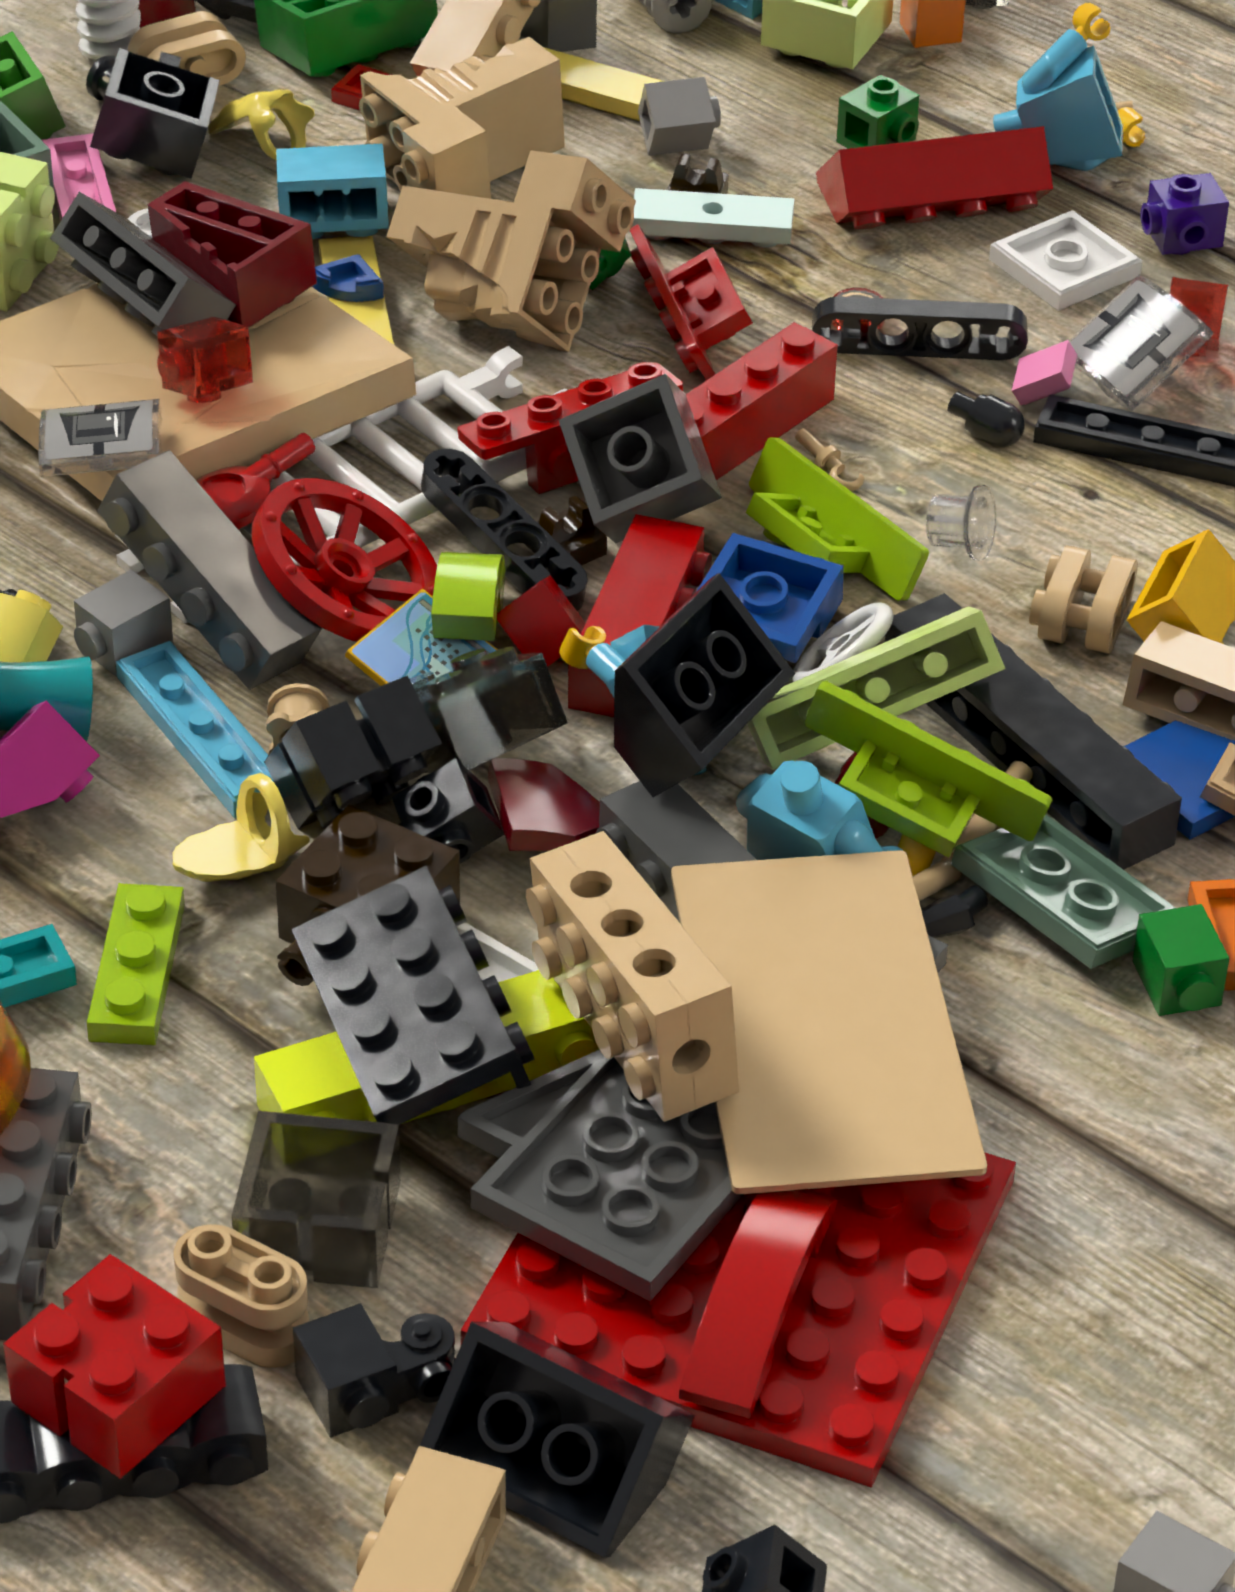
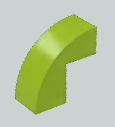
M441 552L436 570L432 600L433 638L495 641L496 623H499L497 621V613L503 609L506 573L503 555Z

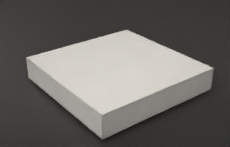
M1073 210L990 244L989 260L1057 311L1141 276L1142 260Z

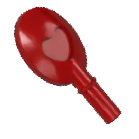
M300 433L269 454L261 455L260 460L250 466L224 467L207 473L196 481L239 530L253 522L256 512L271 492L270 483L272 479H278L281 473L314 453L315 444L308 434Z

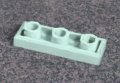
M635 188L634 199L636 203L632 227L639 224L645 236L649 239L661 241L671 237L693 238L707 244L739 241L751 242L753 245L763 248L791 243L794 198Z

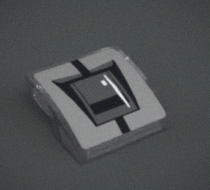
M1139 274L1078 331L1069 342L1077 353L1075 369L1093 379L1106 396L1132 412L1206 343L1214 333L1202 320L1173 296Z
M160 399L42 410L39 425L40 477L129 469L162 454Z

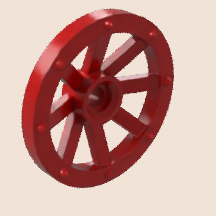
M293 479L273 489L256 512L252 524V542L256 557L267 578L276 590L302 615L340 637L358 642L395 611V609L378 599L406 602L422 588L433 596L437 564L425 543L394 511L360 490L326 479ZM314 508L330 510L341 514L334 538L326 539ZM291 510L294 511L306 544L281 521L283 514ZM359 523L375 533L386 544L369 553H366L361 547L354 544ZM291 557L295 559L301 566H296ZM401 560L412 582L373 577L376 572Z

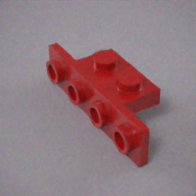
M637 224L630 229V233L637 245L635 249L630 251L632 254L631 258L643 279L646 280L644 285L659 311L666 308L659 312V316L674 342L682 338L681 341L674 344V347L690 374L699 369L704 378L708 380L716 372L705 350L731 338L738 331L751 325L753 322L713 247L666 273L661 260L641 227Z
M637 363L632 365L628 371L604 379L585 380L578 387L555 395L537 396L530 399L527 404L503 412L482 414L476 421L458 426V439L483 460L525 447L528 485L538 494H542L579 481L559 423L560 419L665 373L682 391L683 382L659 363Z

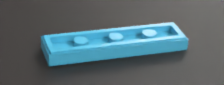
M171 641L116 661V672L119 681L230 814L237 818L236 807L241 783L248 776L262 773L272 779L264 763L269 755ZM255 788L254 792L260 793V791Z

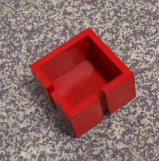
M110 1253L63 1293V1310L54 1303H51L3 1343L11 1403L59 1436L69 1429L71 1445L121 1479L226 1386L221 1326Z

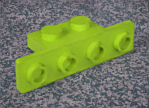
M768 438L749 480V487L754 491V494L745 513L764 527L763 534L769 540L779 545L790 547L796 552L843 565V572L861 573L895 600L907 601L929 557V550L781 438Z
M822 681L815 692L804 723L809 729L857 753L839 786L854 793L862 801L867 816L948 858L974 814L1027 841L1034 840L1052 803L1050 795L1036 789L1025 780L1015 778L989 765L972 753L958 749L919 729L914 723L900 719L863 700L854 692L844 690L828 681Z

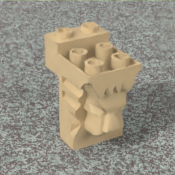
M530 37L503 46L495 57L489 58L486 62L478 57L471 56L460 63L453 64L447 72L436 67L434 71L432 69L423 70L420 76L412 79H406L402 75H383L370 71L360 75L362 98L359 105L365 120L367 137L365 144L383 143L386 177L394 182L400 191L402 186L491 199L490 182L525 166L530 150L553 153L565 147L560 59Z
M530 150L514 202L402 186L386 237L427 268L424 283L425 292L434 300V310L448 321L482 320L490 327L516 331V336L522 339L569 352L574 334L578 332L582 324V309L590 284L598 273L601 249L615 252L621 251L625 235L633 225L636 200L588 158Z

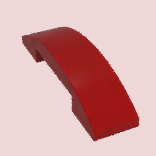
M804 1189L757 1193L740 1223L712 1288L679 1389V1399L745 1418H751L773 1363L775 1340L809 1258L816 1259L836 1210L837 1198Z

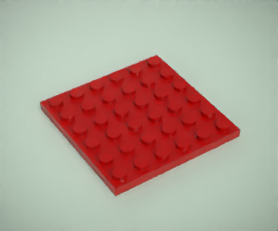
M984 1152L987 1161V1171L984 1175L804 1189L837 1198L836 1210L816 1259L809 1258L775 1340L773 1363L750 1419L679 1399V1389L712 1288L731 1242L757 1193L744 1194L651 1301L638 1296L517 1232L460 1330L461 1345L471 1322H507L694 1414L695 1417L690 1427L872 1488L1014 1182L1016 1162Z

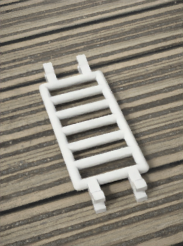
M507 346L494 353L484 367L460 378L449 370H441L416 381V395L312 439L315 444V452L306 458L336 482L360 490L380 501L400 516L408 525L439 511L423 493L398 503L330 448V446L353 436L421 490L423 462L376 426L399 415L441 449H456L470 456L496 483L527 468L525 447L493 459L483 460L458 439L457 431L422 404L444 394L475 419L488 412H503L490 402L489 399L497 395L508 399L523 393V384L509 374L512 370L523 366V356L510 346ZM564 388V389H562V390H560V391L554 393L553 395L558 394V393H561V392H564V391H567V389ZM284 471L278 479H272L270 488L273 490L282 483L295 478ZM314 508L323 532L328 536L326 539L334 538L340 515L330 510ZM253 522L243 527L251 535ZM359 523L354 544L363 547L380 539L375 533ZM115 534V537L118 538L125 545V543L120 539V537ZM130 549L117 554V564L126 572L132 569L138 573L145 569ZM291 557L296 566H301L295 559ZM174 601L170 602L171 612L181 621L187 623L188 620L183 615L181 609Z

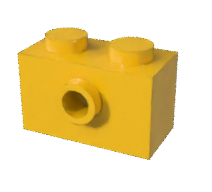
M1209 529L1164 550L1126 621L1143 641L1148 638L1162 621L1224 644L1222 640L1230 624L1235 620L1234 559Z

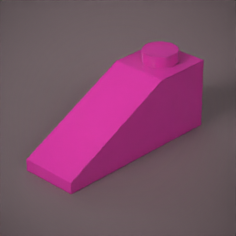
M47 700L33 706L0 738V818L55 801L59 796L67 803L80 793L94 777L87 768L100 755Z

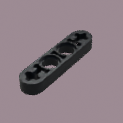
M837 296L821 301L814 308L812 315V331L838 344L837 353L1010 360L1019 356L1028 344L1027 317L1021 309L1005 303ZM893 318L901 320L907 325V329L903 333L895 336L885 335L877 328L882 321ZM861 319L867 320V333L860 332ZM832 320H843L842 330H832ZM943 321L956 322L963 328L962 332L953 338L939 337L932 329ZM972 324L980 325L979 337H973ZM999 327H1010L1007 337H996Z
M445 448L430 453L423 463L421 491L424 496L482 554L503 555L506 568L505 577L522 594L542 579L551 575L576 611L581 609L588 583L587 573L584 568L470 456L456 449ZM477 507H487L495 510L500 516L493 520H482L472 515L470 511ZM515 543H524L533 547L537 553L529 557H521L511 553L507 547Z

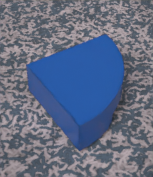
M359 254L315 267L317 284L312 287L328 297L352 302L373 301L384 298L383 281Z

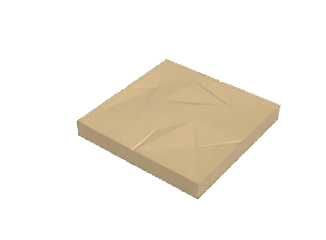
M99 283L90 286L88 289L83 288L0 321V420L44 456L45 422L48 410L153 400L152 449L50 459L101 501H103L116 474L168 450L176 456L194 479L197 480L207 473L224 467L250 466L260 460L261 455L269 454L300 433H306L311 439H314L416 395L413 357L325 297L319 296L312 288L307 289L295 297L291 303L283 305L245 331H241L227 319L224 329L216 336L207 352L185 342L181 350L168 344L152 332L154 326L151 327L135 318L124 309L126 305L101 291L97 287Z

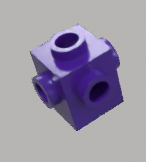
M1211 173L1197 175L1178 174L1172 178L1150 180L1147 203H1143L1141 206V225L1144 233L1151 235L1162 255H1183L1191 251L1223 247L1229 201Z

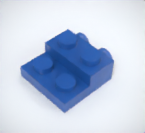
M732 533L697 589L698 591L711 577L720 573L783 658L796 663L810 638L818 639L824 633L843 600V565Z

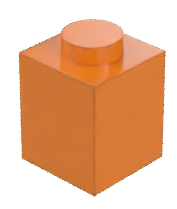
M901 0L899 23L914 48L962 42L966 0Z

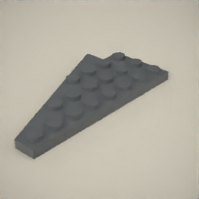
M928 935L937 972L939 973L946 965L948 944ZM600 1050L531 1080L530 1086L519 1089L517 1087L463 1111L458 1116V1137L499 1158L471 1188L472 1209L648 1301H651L744 1195L735 1194L732 1191L715 1102L664 1122L646 1098L638 1100L633 1095L626 1081L624 1070L614 1057L610 1059L605 1058Z

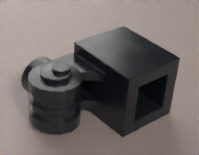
M359 1303L293 1327L295 1375L329 1437L332 1438L356 1428L370 1427L383 1418L398 1413V1404L417 1397L424 1403L437 1402L455 1362V1334L452 1325L446 1319L436 1314H416L403 1323L400 1332L401 1341H384L378 1334L362 1304Z

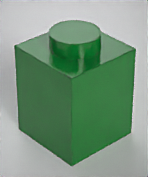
M1198 904L1139 914L1132 962L1158 1016L1222 1006L1230 958L1203 905Z

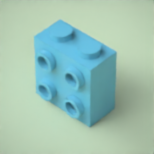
M383 143L276 149L279 213L309 223L311 225L312 239L322 237L324 232L346 231V234L349 236L366 237L376 234L378 229H389Z

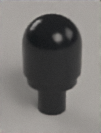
M957 391L948 404V412L966 420L965 429L970 431L973 437L990 445L1009 447L1015 444L1023 435L1025 421L1021 411L1013 404L994 395L987 396L981 394L975 400Z

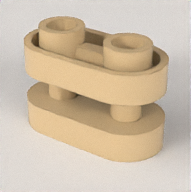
M198 11L146 25L133 35L128 45L129 52L159 61L161 51L181 57L179 68L220 80L219 86L233 81L243 70L246 61V54L242 45L227 31L226 27L214 14L206 11Z
M1066 545L1061 556L1052 554L1049 559L1044 581V589L1046 591L1036 590L1031 605L1029 624L1038 626L1039 639L1061 644L1065 642L1071 627L1086 630V649L1111 654L1131 604L1137 577L1138 561L1112 555L1106 571L1091 569V550ZM1084 592L1096 594L1092 607L1081 604Z
M216 1224L202 1225L183 1234L174 1247L175 1276L178 1282L177 1298L221 1326L223 1348L261 1367L277 1368L294 1363L293 1327L309 1322V1314L306 1309L308 1305L307 1276L302 1266L295 1260L227 1226Z

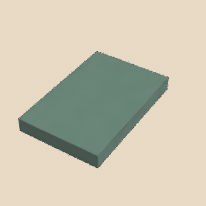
M1047 814L1033 841H1027L1000 828L957 845L951 861L953 867L1090 969L1134 951L1139 914L1176 908Z

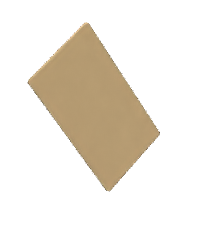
M896 850L674 866L671 869V879L680 924L732 986L739 1093L715 1102L731 1187L735 1194L980 1176L986 1173L987 1161L906 852Z

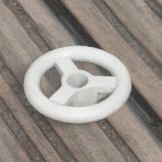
M872 603L857 609L834 624L800 657L793 670L795 672V675L792 677L793 682L877 646L892 624L893 611L891 607L885 603ZM824 657H826L824 661L821 663V665L818 668H816V666L821 662V660Z

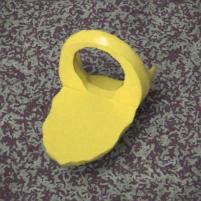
M290 90L255 92L224 106L219 114L210 122L208 133L212 135L250 121L252 130L262 150L269 157L276 160V148L268 135V130L275 124L276 120L275 114L272 111L277 114L278 118L286 126L291 138V148L306 147V124L314 117L315 111L310 106L295 100Z
M258 773L248 776L241 783L236 807L237 820L231 823L216 825L205 832L187 837L172 852L173 867L176 871L189 878L204 882L239 880L253 874L278 869L287 862L290 856L306 846L310 839L305 835H294L290 829L289 817L278 787L270 777ZM255 788L258 789L260 793L254 792ZM268 809L270 812L271 827L265 822V816Z

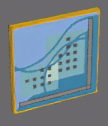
M422 588L346 651L345 657L380 686L408 675L436 732L439 733L505 676L515 663L488 641L433 638L431 618L433 596Z

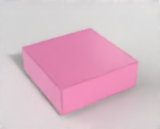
M1069 340L1019 358L1012 392L1020 405H1027L1049 395L1070 389L1077 353Z

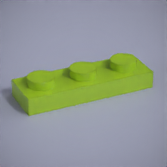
M118 883L87 1019L89 1042L156 1046L185 908L184 887Z

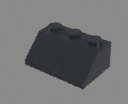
M720 573L711 577L615 670L614 748L653 798L703 770L795 675V672Z
M471 1322L420 1446L505 1469L507 1508L607 1558L612 1556L667 1484L695 1415L507 1322Z

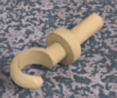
M805 428L800 429L796 433L795 439L816 457L815 465L825 472L830 470L829 475L851 492L858 490L863 485L864 476L859 473L858 479L852 482L839 478L838 475L844 471L845 465L840 461L841 452L834 445L824 447Z

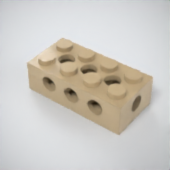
M602 831L531 857L530 866L533 887L526 890V899L538 930V940L532 942V953L537 968L546 980L553 978L560 986L571 1014L576 1019L583 1017L593 1030L595 1041L603 1056L607 1059L614 1057L624 1070L626 1081L633 1095L638 1100L646 1098L660 1118L666 1122L739 1093L731 984L608 835Z

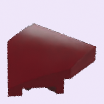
M490 757L488 781L509 851H550L596 834L599 828L600 802L552 764L539 761Z

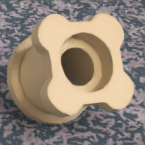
M294 683L284 685L273 692L268 699L267 705L269 717L266 721V730L273 737V742L269 745V755L277 744L282 742L281 739L297 720L329 708L328 699L320 689L309 684Z

